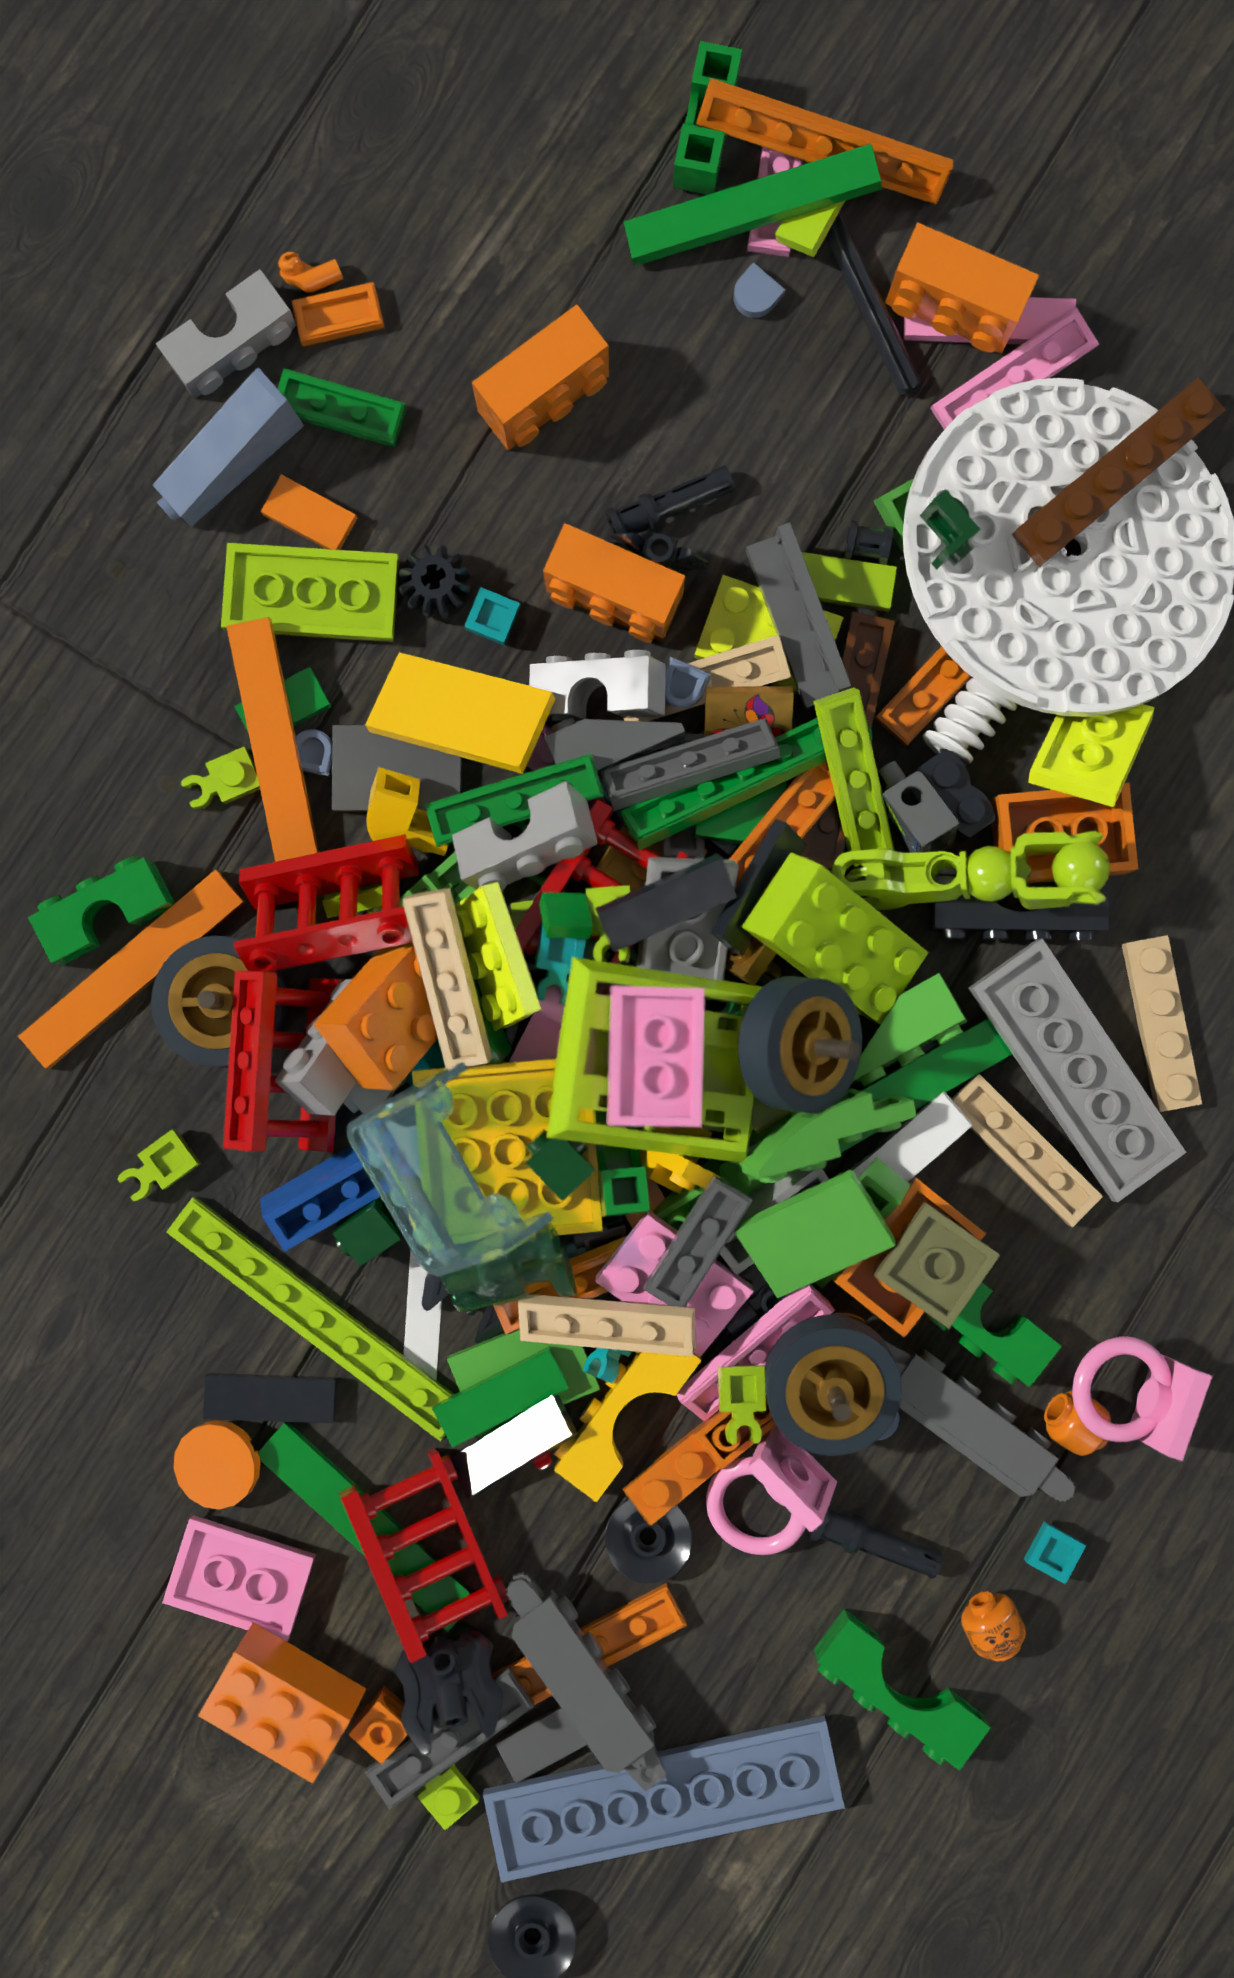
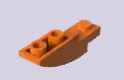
M767 1397L766 1411H754V1420L759 1423L762 1436L776 1426L769 1409ZM718 1410L708 1420L702 1422L654 1460V1464L622 1489L648 1525H653L719 1469L723 1470L754 1444L750 1441V1429L746 1425L741 1426L737 1430V1444L728 1443L725 1429L728 1422L732 1419V1412L723 1413Z

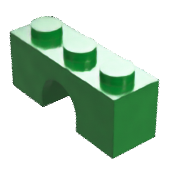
M700 41L691 82L685 124H682L674 162L673 188L706 195L715 193L727 135L725 132L708 129L696 124L710 78L737 86L742 49Z
M138 856L126 858L114 866L116 872L102 879L97 875L76 885L77 892L62 899L61 895H58L40 903L37 906L39 912L29 916L28 919L50 962L64 966L101 946L93 930V921L97 912L106 905L117 904L123 911L128 923L136 926H141L162 915L173 906L175 902L155 863L145 857L141 859Z
M600 1095L598 1107L608 1108V1106L600 1105L601 1096H608V1095ZM593 1110L594 1123L607 1124L608 1112ZM616 1125L620 1127L638 1129V1126ZM596 1144L601 1216L631 1215L650 1211L645 1166L642 1167L639 1149Z
M981 1282L951 1325L963 1335L958 1342L977 1358H980L985 1352L994 1359L997 1364L992 1370L1012 1386L1019 1379L1030 1388L1062 1346L1020 1314L1004 1330L998 1332L985 1330L981 1323L980 1311L982 1305L993 1291ZM928 1313L924 1314L942 1330L945 1331L947 1329L945 1325Z

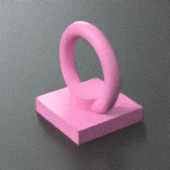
M1115 1337L1096 1345L1080 1362L1073 1381V1402L1080 1420L1098 1437L1114 1442L1139 1440L1166 1456L1183 1461L1212 1376L1171 1357L1160 1354L1156 1348L1146 1341L1134 1337ZM1122 1354L1133 1355L1143 1360L1148 1365L1149 1371L1139 1391L1131 1422L1113 1424L1100 1417L1093 1407L1091 1400L1092 1380L1099 1367L1108 1359Z
M776 1425L761 1437L753 1457L735 1459L723 1470L719 1469L715 1473L707 1489L706 1509L710 1522L716 1532L731 1546L755 1555L776 1554L791 1547L801 1537L805 1528L812 1532L823 1523L837 1481L806 1450L787 1439ZM754 1475L764 1485L769 1495L791 1512L789 1523L781 1532L769 1537H755L740 1531L731 1523L724 1510L723 1497L728 1485L741 1476Z

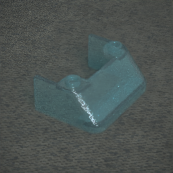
M464 1062L420 1081L351 1121L347 1127V1136L352 1148L420 1265L434 1276H443L505 1256L553 1220L549 1211L522 1220L517 1206L509 1198L500 1194H491L484 1197L441 1121L448 1118L453 1112L452 1093L445 1084L467 1070Z

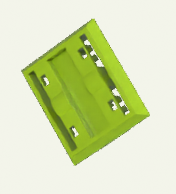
M572 957L553 1080L554 1089L547 1138L742 1163L748 1156L756 1097L748 1088L742 1075L738 1050L739 1035L746 1010L752 999L763 987ZM597 983L630 987L704 988V999L719 1000V1002L742 1005L740 1016L704 1011L701 1124L725 1127L723 1139L654 1131L655 1126H643V1130L578 1120L579 1108L608 1112V1108L598 1107L600 1095H608L610 996L595 994ZM719 1017H725V1018H731V1019L725 1020V1019H719ZM601 1096L600 1105L608 1106V1096ZM705 1119H707V1120H713V1121H716V1122L705 1121Z

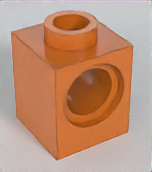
M385 1685L358 1714L349 1733L352 1739L381 1764L385 1762L407 1736L401 1721V1714L405 1703Z

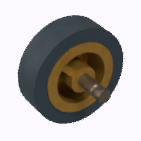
M209 936L193 940L181 946L170 955L156 976L152 990L151 1006L157 1030L174 1052L193 1063L212 1067L229 1066L235 971H247L234 949V942L239 941V939L226 936ZM280 969L271 971L277 973L276 987L287 988ZM275 1005L274 1031L282 1032L288 1014V1006Z
M785 976L769 982L752 999L740 1029L739 1061L742 1075L748 1088L760 1102L775 1109L812 1114L823 1112L835 1105L849 1089L859 1066L862 1049L860 1020L856 1007L849 995L832 981L819 978Z
M821 1315L799 1322L777 1340L769 1353L765 1365V1392L771 1415L784 1436L806 1451L827 1456L846 1455L860 1451L877 1441L888 1430L899 1410L902 1386L896 1363L888 1346L879 1334L857 1319L842 1315Z

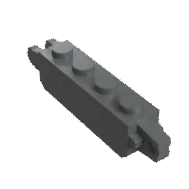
M884 1340L900 1374L902 1394L899 1408L1020 1497L1034 1495L1036 1490L1040 1488L1059 1502L1064 1501L1066 1503L1071 1497L1074 1498L1073 1494L1076 1488L1074 1482L1055 1466L1059 1459L1048 1450L1052 1444L1051 1441L1032 1427L1029 1428L1027 1433H1024L1013 1424L1017 1416L996 1401L990 1408L977 1397L982 1391L961 1375L956 1382L942 1372L946 1364L927 1350H924L920 1356L911 1349L906 1352Z
M524 1571L522 1573H514L511 1581L508 1582L509 1587L506 1588L508 1591L506 1595L509 1596L508 1600L512 1601L511 1604L518 1613L514 1622L512 1638L605 1771L619 1773L624 1769L644 1791L649 1790L667 1776L666 1768L654 1746V1732L652 1730L656 1728V1724L643 1705L637 1708L634 1706L626 1694L630 1691L628 1683L617 1668L610 1671L603 1662L601 1656L604 1655V1650L596 1637L590 1631L584 1635L575 1622L579 1617L578 1613L565 1595L558 1598L553 1589L544 1594L536 1581L532 1580V1576L528 1575L529 1573L526 1574Z

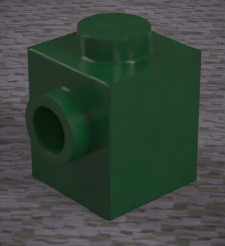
M543 1129L525 1146L529 1151L524 1157L525 1163L562 1202L595 1171L593 1165L582 1155L588 1149L583 1142L547 1138V1131Z
M384 1194L340 1219L333 1235L339 1249L345 1255L352 1256L358 1265L362 1266L401 1240L408 1220L390 1198Z

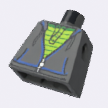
M896 761L881 768L878 771L880 785L885 791L882 796L888 822L907 852H943L954 845L959 822L923 773L917 771L907 777Z

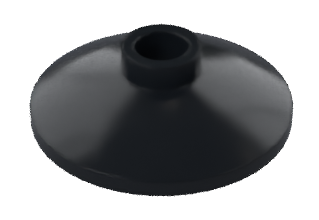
M628 1499L614 1510L608 1520L605 1530L607 1555L616 1570L630 1580L639 1583H658L675 1575L683 1567L690 1554L692 1545L690 1524L683 1511L677 1505L653 1525H648L630 1499ZM645 1528H651L656 1532V1538L651 1542H645L640 1538L641 1531Z
M537 1894L522 1895L503 1905L493 1918L488 1936L489 1952L493 1963L506 1978H558L565 1972L574 1957L576 1949L575 1926L568 1912L555 1900ZM528 1928H536L541 1932V1935L536 1939H531L527 1937L525 1931Z

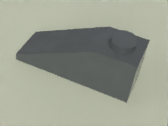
M570 718L550 728L552 734L544 737L556 764L592 754L598 774L601 776L600 770L644 757L684 739L685 729L682 723L583 719L575 723L574 718Z

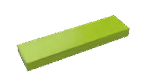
M853 687L814 700L848 852L871 849L895 851L860 690Z

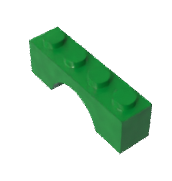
M844 1608L813 1650L817 1662L820 1664L817 1668L818 1671L833 1684L838 1686L842 1681L855 1691L852 1694L854 1699L868 1711L874 1712L878 1708L889 1717L887 1723L902 1737L909 1739L913 1735L924 1743L923 1751L936 1763L944 1766L948 1762L960 1771L991 1729L983 1713L949 1687L938 1694L923 1698L909 1697L891 1688L882 1677L881 1661L885 1646L879 1634Z

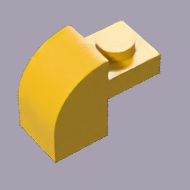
M378 767L370 791L366 820L367 830L371 839L375 841L405 834L410 846L424 853L431 852L445 856L448 845L436 846L427 812L416 808L420 779Z
M654 1127V1131L664 1133H680L697 1137H711L712 1132L703 1127ZM639 1149L642 1167L645 1166L646 1177L678 1194L681 1193L683 1188L692 1192L696 1185L705 1189L713 1175L720 1178L718 1175L696 1164L699 1157Z

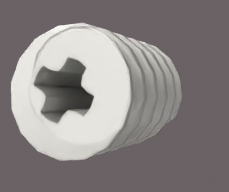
M971 678L966 683L967 691H961L955 696L957 705L950 704L944 709L946 718L939 717L934 721L935 731L928 730L923 734L924 741L936 754L947 749L958 756L959 759L968 763L973 761V757L967 750L968 746L979 750L984 748V744L978 737V734L983 733L990 737L994 736L995 731L989 724V721L994 720L1001 724L1005 723L1006 718L1000 711V708L1005 707L1011 711H1015L1017 708L1016 703L1001 697L974 678Z

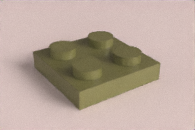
M924 1202L895 1243V1246L892 1247L878 1267L874 1276L947 1328H950L1000 1255Z

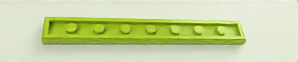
M197 1197L191 1198L166 1233L440 1442L442 1441L445 1433L432 1408L433 1405L455 1395Z

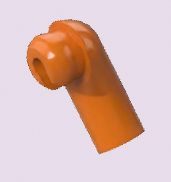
M286 252L278 261L279 268L281 269L280 275L284 281L308 293L343 280L336 259L317 267H312L302 262L297 253Z

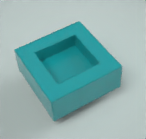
M480 587L465 623V630L505 646L521 605L519 602Z
M1044 1521L1024 1560L1027 1564L1066 1585L1086 1545Z

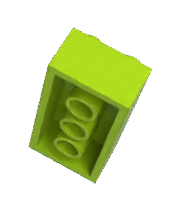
M793 853L789 854L742 926V928L808 978L826 979L839 985L853 1001L858 1014L880 1025L929 953L822 865Z

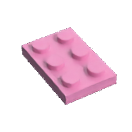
M611 986L608 1125L701 1127L704 988Z
M651 1211L646 1212L598 1272L595 1282L623 1302L669 1306L644 1291L643 1286L678 1231ZM717 1259L686 1305L687 1308H695L696 1349L694 1353L699 1357L702 1356L753 1293V1285L739 1275H736Z
M192 1515L189 1518L162 1603L248 1630L254 1622L288 1642L316 1554Z

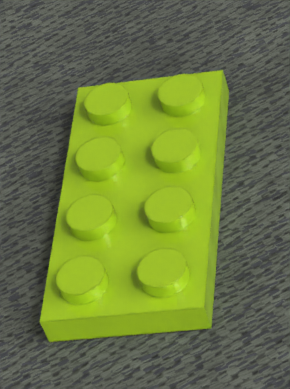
M227 543L221 628L227 631L226 626L269 617L272 620L274 634L394 642L400 558L395 553Z

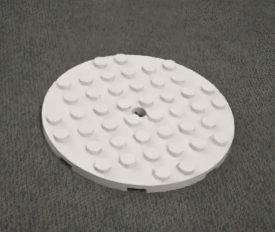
M1050 378L1017 383L993 392L988 398L961 412L944 429L921 462L907 499L903 525V548L907 576L915 601L934 637L947 654L980 684L1014 703L1044 713L1079 717L1108 715L1129 710L1156 698L1188 676L1206 657L1226 624L1234 600V595H1232L1234 582V518L1227 496L1216 473L1210 475L1203 461L1195 452L1198 447L1193 440H1190L1074 538L1081 546V554L1079 556H1067V551L1063 547L1039 568L1011 535L1019 526L1159 411L1145 401L1120 389L1112 388L1108 391L1099 387L1084 385V380ZM947 489L954 498H958L965 504L969 511V516L981 530L969 542L974 549L955 566L948 560L936 570L931 563L946 546L920 515L935 497Z

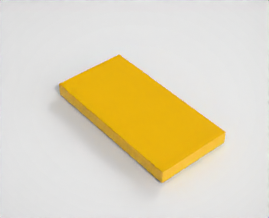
M399 652L365 726L369 732L523 774L556 699L552 691Z

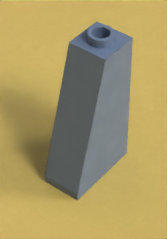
M259 368L246 379L153 484L155 489L163 496L157 503L174 522L181 517L192 527L304 426L288 400Z

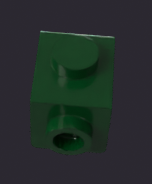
M945 489L931 501L920 515L946 546L931 563L936 570L948 560L955 566L974 549L969 542L981 530L969 516V511L965 504L958 498H954Z

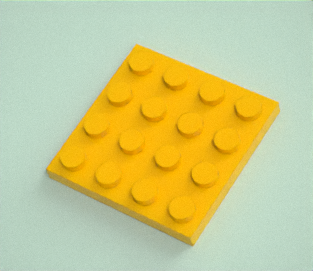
M557 1058L480 1064L446 1070V1067L412 1070L427 1247L603 1231L596 1144L583 1142L588 1149L582 1154L593 1165L595 1171L563 1202L525 1163L524 1157L529 1153L525 1146L541 1130L545 1129L548 1132ZM579 1108L578 1120L594 1123L593 1110Z

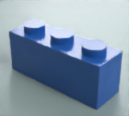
M369 1135L260 1198L262 1218L285 1252L399 1186L394 1167L380 1144L372 1135Z

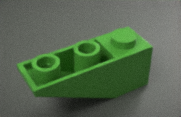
M939 973L899 996L861 1054L859 1066L852 1082L853 1085L861 1082L865 1088L885 1077L887 1074L884 1069L899 1061L901 1066H905L925 1054L922 1047L936 1039L940 1045H943L963 1033L960 1026L968 1021Z

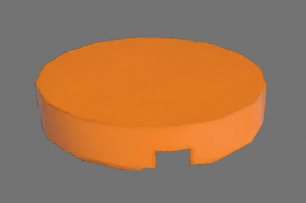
M213 1420L196 1426L182 1437L174 1455V1472L179 1486L189 1499L202 1507L223 1509L236 1505L252 1492L260 1475V1457L258 1451H254L250 1443L252 1439L243 1429L231 1422Z

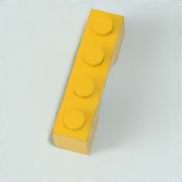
M635 1351V1356L627 1366L619 1363V1372L615 1381L612 1384L607 1381L605 1383L610 1389L601 1402L594 1398L581 1414L579 1419L584 1424L578 1431V1435L561 1444L554 1451L553 1454L558 1457L554 1471L597 1502L623 1467V1458L613 1438V1426L621 1409L632 1399L647 1393L658 1392L676 1396L702 1361L701 1357L695 1353L693 1356Z

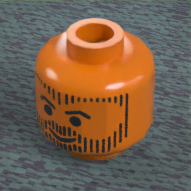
M988 1591L980 1592L969 1600V1604L961 1615V1624L973 1650L980 1657L994 1661H1004L1012 1658L1019 1652L1026 1636L1025 1625L1014 1602L1007 1595Z

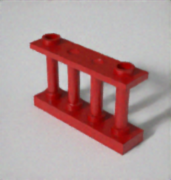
M599 799L596 801L590 811L598 844L602 846L604 843H607L645 868H648L649 857L662 858L648 848L639 850L632 838L614 828L616 823L610 820L613 815V808ZM592 847L583 850L577 857L559 861L515 929L523 956L526 953L532 957L537 953L541 924H543L539 907L543 892L564 893L572 879L578 883L582 879L594 888L624 886L591 865L592 860L586 856ZM680 851L676 858H687L688 855ZM590 935L596 941L600 940V935ZM634 943L628 946L629 950L632 948ZM619 950L616 951L610 963L622 964L619 961ZM597 983L595 994L610 996L611 986L616 985Z
M403 834L240 869L239 883L253 908L257 909L256 937L234 942V949L247 971L271 972L413 942L404 906L400 907V879L418 876V861L406 835ZM382 883V911L357 916L358 888ZM340 892L339 920L315 925L316 897ZM299 900L297 929L274 933L275 905Z
M235 971L224 1149L266 1152L267 1137L299 1138L298 1149L334 1151L336 1114L334 1116L308 1114L301 1107L300 1120L268 1119L269 1093L288 1094L275 1082L278 1076L271 1075L272 1049L296 1050L307 1035L309 1024L317 1016L321 1015L331 1000L332 991L344 979L309 978V990L276 987L277 973ZM275 1005L308 1007L306 1033L274 1031Z
M435 1448L427 1451L432 1467L369 1496L368 1492L359 1496L355 1485L339 1492L410 1663L427 1656L422 1643L429 1640V1634L490 1604L499 1619L508 1616L503 1603L509 1601V1596L506 1595V1588L500 1576L491 1577L451 1483L458 1479L452 1461L448 1454L440 1457L439 1452ZM440 1483L450 1507L387 1537L385 1533L376 1536L370 1520L378 1517L376 1512ZM457 1523L467 1546L466 1548L408 1576L403 1577L401 1573L393 1577L387 1562L395 1558L393 1553ZM472 1564L475 1565L484 1588L420 1618L419 1614L412 1618L410 1617L404 1602L412 1599V1593Z

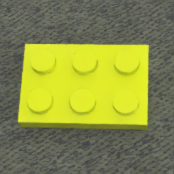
M726 575L722 576L694 658L700 660L777 635L759 587ZM823 610L835 641L843 617ZM793 677L770 684L772 686H793V692L799 695Z
M1141 704L1129 710L1089 717L1056 715L1032 765L1028 783L1114 807L1151 724L1155 707Z
M495 882L481 886L455 905L462 938L468 952L467 958L473 979L478 981L482 993L481 1007L484 1016L488 1021L492 1022L494 1031L510 1027L540 1011L541 1007L499 884Z

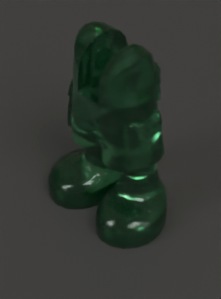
M551 1223L539 1226L531 1237L514 1246L510 1242L506 1243L504 1241L491 1248L482 1250L475 1257L471 1256L457 1261L455 1265L441 1274L444 1288L449 1294H452V1304L459 1313L493 1304L497 1306L522 1300L528 1294V1285L537 1282H550L561 1297L566 1298L577 1294L575 1277L564 1246H561L556 1228ZM531 1261V1262H529V1263H527V1264H525V1265H521V1264H520V1263H523V1262Z

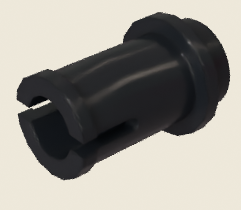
M622 1215L602 1217L603 1231L572 1234L576 1250L585 1248V1251H590L591 1245L627 1236L625 1225L611 1229L606 1228L607 1225L623 1221Z

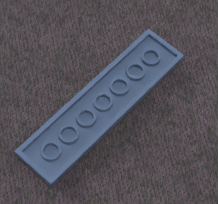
M825 1716L657 1751L666 1768L667 1776L647 1791H644L624 1769L619 1773L605 1771L601 1764L484 1789L483 1798L501 1882L845 1808Z

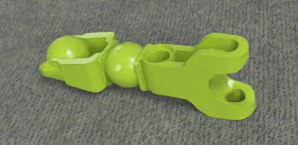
M1096 831L1076 835H1068L1065 832L1025 833L1017 838L1015 847H1011V854L1002 848L993 846L977 849L969 856H967L966 851L960 852V856L950 852L900 853L883 849L849 851L841 854L836 859L832 874L859 896H869L864 898V900L876 910H892L914 903L950 901L957 899L961 895L964 896V899H970V894L979 900L993 902L1005 898L1012 891L1014 898H1019L1023 907L1033 910L1066 907L1072 903L1097 905L1105 901L1106 897L1099 890L1109 878L1110 863L1108 856L1097 845L1104 836ZM1057 853L1053 860L1052 873L1054 881L1059 887H1027V880L1031 875L1030 867L1026 864L1028 857ZM860 864L863 866L862 868L850 871L846 878L844 877L846 869L851 865ZM950 868L957 871V876L951 883L941 885L935 882V876L942 869Z

